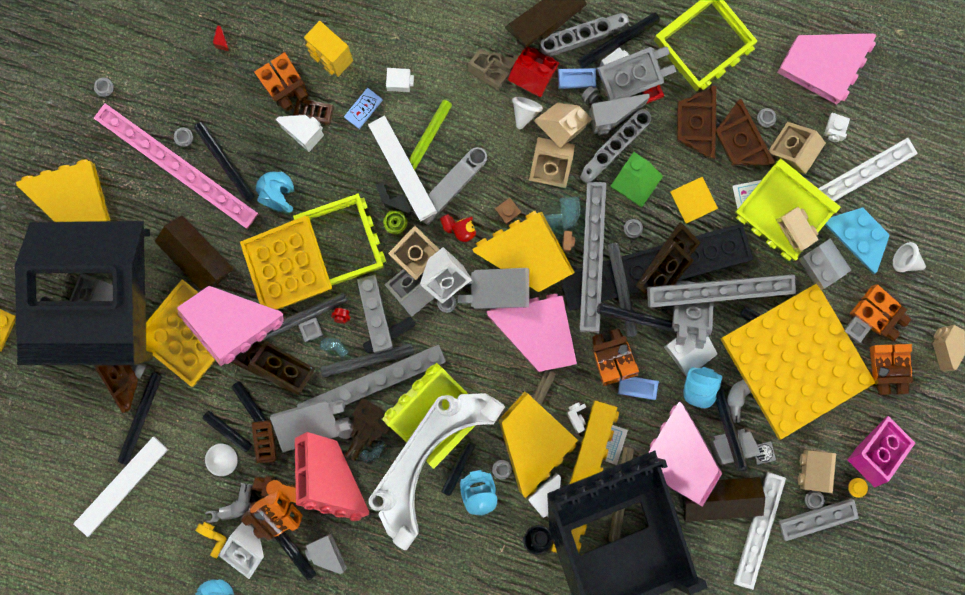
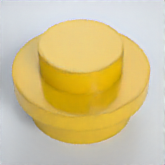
M854 478L848 484V491L854 497H863L868 491V485L865 480Z

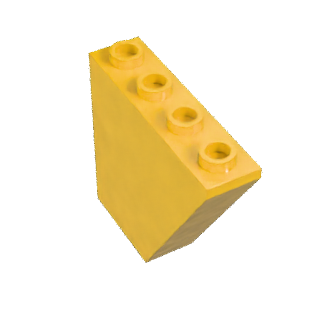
M80 160L76 165H63L58 167V170L52 172L51 170L42 171L40 175L35 177L32 175L24 176L21 178V181L16 182V185L54 222L110 221L96 166L91 161Z
M533 211L525 216L527 219L520 223L517 220L509 225L510 229L506 231L501 229L493 233L492 239L488 241L486 238L476 243L477 247L472 250L500 269L529 268V287L540 292L575 272L544 214Z
M525 391L499 419L519 492L527 498L528 495L532 496L536 492L537 485L541 481L544 482L550 476V471L563 462L565 454L575 449V443L578 440Z

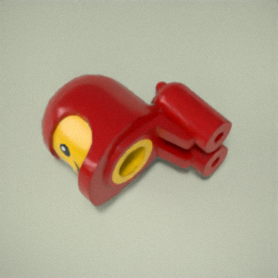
M449 214L440 217L444 231L452 233L453 230L457 240L460 242H468L476 236V230L471 221L473 220L472 216L456 222Z

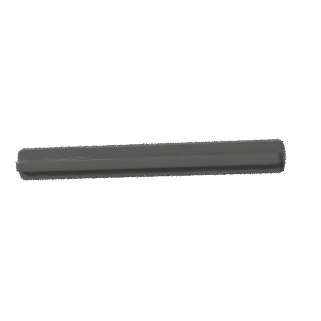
M611 243L608 245L620 306L623 309L633 311L619 244ZM624 320L626 335L628 337L636 336V324Z
M341 292L284 319L281 327L277 330H271L262 341L347 302L345 294Z
M407 344L323 366L320 368L321 375L327 377L411 355L414 353L413 345Z

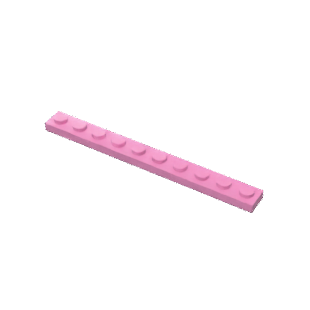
M106 103L95 115L94 119L246 229L251 226L259 215Z

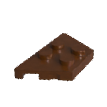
M712 86L677 103V141L710 159H715L716 86Z
M739 99L716 130L719 142L732 165H773L775 163L742 99Z
M94 365L121 412H128L131 408L138 382L135 372L131 369L130 365Z

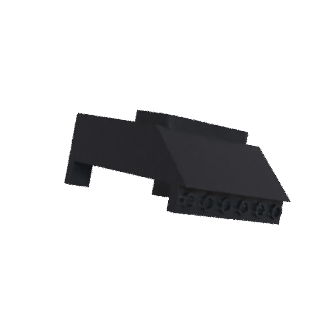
M144 221L29 223L15 264L17 365H137L153 360V352H146L144 237H150V229H144ZM112 273L113 300L37 301L36 274Z
M656 450L547 493L549 530L571 595H660L674 588L692 595L708 588L706 580L697 577L661 469L668 466L665 459L658 458ZM640 502L648 525L646 528L579 555L571 532L572 529Z

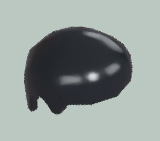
M535 525L527 530L523 537V543L529 553L542 555L551 549L553 539L550 530L546 526Z

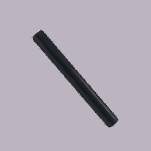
M654 12L578 59L580 67H587L660 21V17Z
M200 121L195 124L194 129L242 197L247 202L255 197L204 123Z
M603 303L597 306L598 314L677 333L672 328L673 321Z
M151 373L118 457V462L127 465L130 461L162 378L160 374Z
M720 385V389L716 394V404L736 470L738 472L747 470L746 460L723 386Z

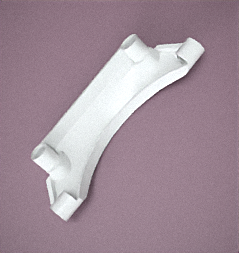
M486 393L461 394L457 399L453 396L445 395L436 399L369 498L370 507L373 510H381L379 517L384 528L399 548L407 550L419 533L415 514V490L419 474L428 456L443 440L459 430L475 425L494 424L505 408L501 402ZM444 399L448 400L450 404L447 410L442 407ZM377 496L383 498V505L377 503Z

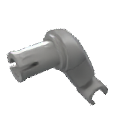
M744 379L733 385L727 397L734 423L741 421V407L745 403V397L751 392Z
M241 483L238 500L229 506L219 508V512L207 511L205 515L212 514L213 517L210 521L206 522L213 523L217 522L219 518L224 521L242 516L249 510L251 505L250 497L253 485Z

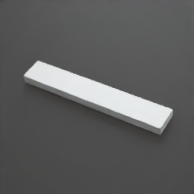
M385 115L368 124L420 222L437 213Z
M906 138L818 189L830 199L836 201L918 153L909 138Z
M152 437L74 522V525L89 537L169 449L156 437Z
M766 472L762 485L765 494L764 516L752 518L734 579V584L754 589L785 484V477Z

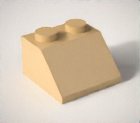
M556 103L534 121L562 148L581 133L592 118L579 105Z
M787 122L769 149V152L775 159H782L794 170L806 174L826 142L817 131Z
M538 137L529 181L566 188L575 144L567 143L560 148L553 140Z
M799 207L776 219L795 252L803 251L818 241L817 230L813 225H809L806 220L808 215L804 209L800 210Z
M414 226L388 255L411 277L417 280L424 273L428 259L440 249Z
M956 325L939 328L934 335L933 347L940 370L943 372L955 371L965 356V330Z
M804 450L800 456V465H802V473H799L798 476L800 489L833 493L836 453Z

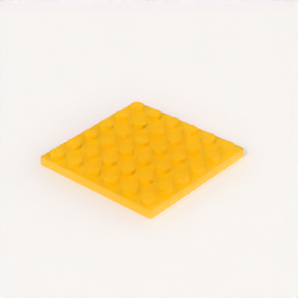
M817 284L812 285L720 338L778 440L785 438L875 384L872 375L848 334L844 332L845 329Z

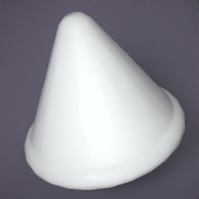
M514 97L512 99L517 129H523L543 110L542 106L533 100L524 97Z
M912 242L903 244L896 251L893 258V267L897 272L918 271L926 268L918 246Z
M226 444L212 446L205 456L207 469L216 476L229 475L235 470L238 463L235 450Z

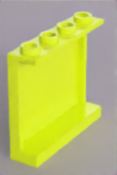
M779 159L735 211V214L738 215L736 219L739 222L743 223V225L747 223L752 227L751 231L755 235L765 237L767 239L766 243L773 249L777 247L781 250V256L786 260L790 261L792 259L796 261L802 251H794L776 219L799 207L800 210L804 209L808 215L806 220L809 225H813L817 232H819L831 216L841 207L785 161Z
M436 363L426 370V374L421 379L413 383L412 388L399 398L398 403L393 408L385 412L382 420L405 442H408L438 397L450 395L457 399L461 394L468 393ZM444 399L442 407L447 410L450 404L448 400ZM475 426L464 428L447 437L432 451L426 462L434 469Z

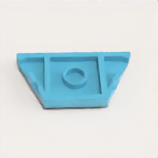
M864 208L831 217L825 226L872 274H875L878 271L889 238L887 231Z

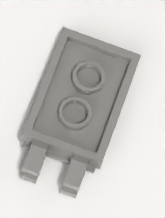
M648 47L598 67L597 69L609 101L627 98L664 83V76L676 72L674 65H668L660 69L657 60L670 54L668 47H662L655 51L652 47Z
M529 268L474 270L470 276L472 280L466 284L471 285V295H458V303L471 304V307H474V309L529 307Z
M679 280L675 283V285L689 284L695 282ZM714 301L674 305L672 328L674 331H677L676 345L684 346L688 333L697 335L695 348H704L706 337H709L712 332Z
M324 399L272 414L270 419L282 452L295 449V438L306 432L331 439L337 437L340 432L350 429L351 421L349 417L335 420L333 415L344 411L345 404L343 400L329 403Z

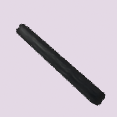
M253 489L250 497L251 504L260 500ZM282 532L280 535L274 536L306 580L309 581L315 577L316 572L288 535Z

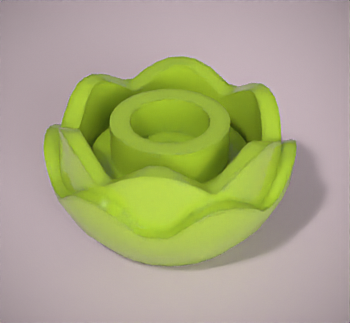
M390 211L385 216L383 225L389 233L399 234L405 230L407 219L401 211Z

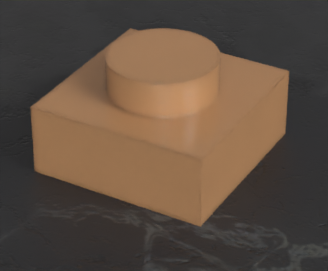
M511 198L495 208V211L506 225L522 213Z
M564 231L562 250L563 252H570L571 248L575 246V237L572 236V231Z

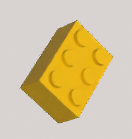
M320 20L304 37L306 41L305 46L308 48L307 51L310 53V57L317 63L319 61L322 62L323 68L330 75L335 74L339 77L353 62L349 46Z

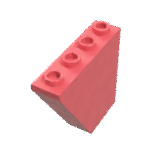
M310 432L296 437V505L303 506L307 510H318L323 514H334L335 517H346L351 521H359L362 517L369 515L367 505L338 442Z

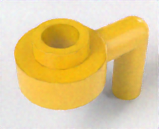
M205 521L203 524L199 523L195 531L217 541L210 556L217 559L227 538L214 531L215 526Z

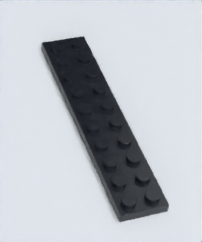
M743 223L695 236L701 243L690 256L694 261L679 280L752 261L753 256ZM663 245L621 257L629 294L640 292L634 286ZM611 260L603 261L601 302L618 298ZM583 267L575 269V273L560 280L569 311L581 308Z

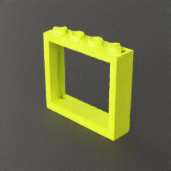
M724 0L698 1L654 38L655 43L660 48L668 47L670 54L666 56L696 92L699 89L705 90L712 84L710 81L714 77L719 79L726 73L725 69L728 66L734 67L738 64L743 54L748 56L755 50L754 45L757 43L756 38ZM712 4L746 45L702 80L698 81L665 40Z
M359 193L293 216L294 220L303 216H309V219H313L354 204L357 205L376 263L329 279L331 286L384 268L383 263L386 262L383 251L379 252L377 247L380 244L377 233L373 234L371 227L374 226L370 215L367 216L364 210L368 208L365 198H360Z

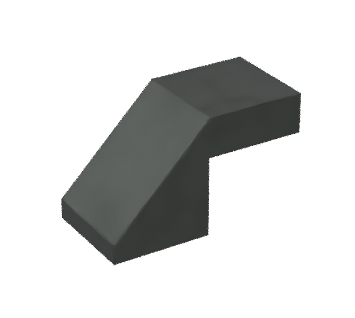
M383 182L376 184L384 206L401 211L407 215L412 214L404 194L389 199Z

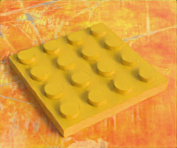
M303 216L240 242L261 305L278 310L332 289L309 216Z
M182 279L146 322V350L153 352L155 358L188 385L194 387L215 362V359L178 315L177 307L199 293Z

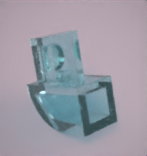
M579 196L560 198V214L544 215L551 228L559 227L558 224H561L562 231H566L576 224L580 216Z

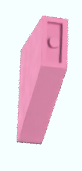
M798 35L777 73L837 105L841 100L845 101L850 92L847 89L850 84L853 85L857 80L858 75L856 72L865 65L867 61L865 56L867 52L870 53L874 48L876 35Z
M211 286L206 287L177 307L179 317L220 366L225 363L229 364L240 352H246L254 342L263 340L267 333L271 330H277L283 324V314L280 311Z
M558 294L547 295V299L539 300V297L529 299V307L495 308L487 311L488 318L537 372L577 364L563 296L558 297Z
M679 402L677 406L675 405L671 409L668 421L662 424L660 428L661 433L658 438L651 442L649 452L656 450L658 458L666 460L668 467L661 469L667 486L703 507L721 477L722 471L688 410Z

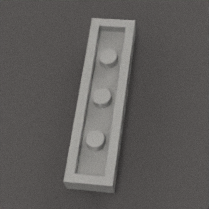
M376 275L357 279L374 353L393 349Z
M851 498L778 522L783 539L788 541L858 519L859 516L855 501Z

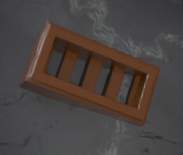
M297 99L293 116L302 115L299 114L302 104L305 105L303 115L309 118L314 117L320 124L330 126L334 110L333 105L308 100L300 102ZM308 106L312 107L310 116L307 115ZM315 108H319L317 117L314 116ZM325 109V116L321 118L322 110Z
M271 420L252 422L256 462L258 464L275 462L277 452ZM268 428V431H263V432H258V431H257V429ZM269 436L268 439L259 440V437ZM270 444L269 447H260V445Z

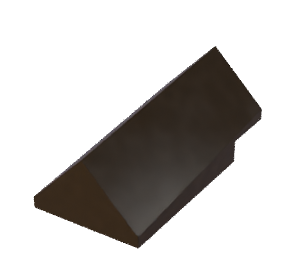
M541 0L505 26V29L523 45L528 47L539 37L545 40L585 7L587 3L585 0Z
M183 216L166 224L155 240V243L201 291L208 286L215 288L234 269Z
M679 222L634 287L648 298L647 287L675 285L694 261L690 256L701 242L683 223Z
M267 341L262 345L254 342L249 350L244 353L240 352L230 362L297 395H301L315 371V368Z
M760 477L718 480L703 507L682 495L685 522L764 516L765 494Z

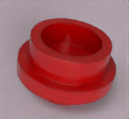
M335 308L331 317L335 322L345 324V322L350 321V312L346 309Z

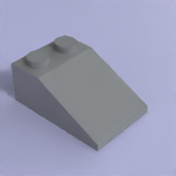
M649 94L592 104L589 115L592 118L593 134L598 133L599 136L609 134V131L615 129L643 108L649 99Z

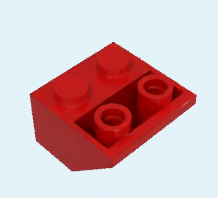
M525 47L515 61L507 80L541 97L560 63L555 61L554 58L538 52L535 48Z

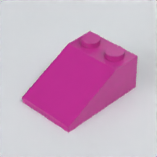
M887 416L856 447L848 461L874 487L889 482L915 445V442Z

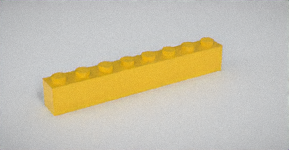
M593 401L570 484L603 471V468L600 466L602 460H606L609 449H606L608 441L611 442L614 434L611 428L613 422L616 423L618 420L619 412H617V407ZM587 524L571 530L578 553L582 544L579 542L581 535L585 534ZM553 542V545H552V547H551V551L557 553L556 548H555V545H554V542Z

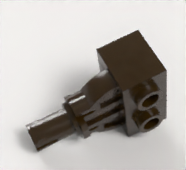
M365 398L361 399L352 414L355 417L353 420V431L350 436H355L345 456L350 458L353 453L351 457L353 461H356L369 438L368 447L372 445L373 441L381 438L384 433L388 434L391 429L382 420L386 411Z

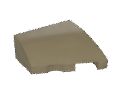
M478 50L468 63L467 71L499 90L509 76L518 56L514 55L513 58L501 56L502 53H488L487 51Z

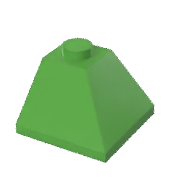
M633 152L610 187L642 208L663 176L649 161Z

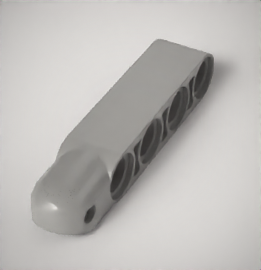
M620 13L556 32L545 40L542 39L540 52L545 56L551 57L605 39L608 35L622 31L630 23L629 18L626 14ZM604 25L607 31L601 32L597 27ZM581 31H586V32H588V33H589V37L583 38V37L580 35V32H581ZM569 37L572 42L566 44L562 41V38ZM551 43L554 48L548 50L544 47V44Z
M643 109L637 111L595 153L593 159L584 167L580 178L586 183L593 181L647 128L651 121V114ZM637 117H645L646 123H639L637 121ZM630 129L633 132V136L627 137L623 131ZM616 142L619 144L620 149L613 150L610 144ZM604 156L607 162L601 164L597 161V157Z
M479 147L471 149L428 194L437 213L422 220L426 225H429L486 163L487 154L485 150Z

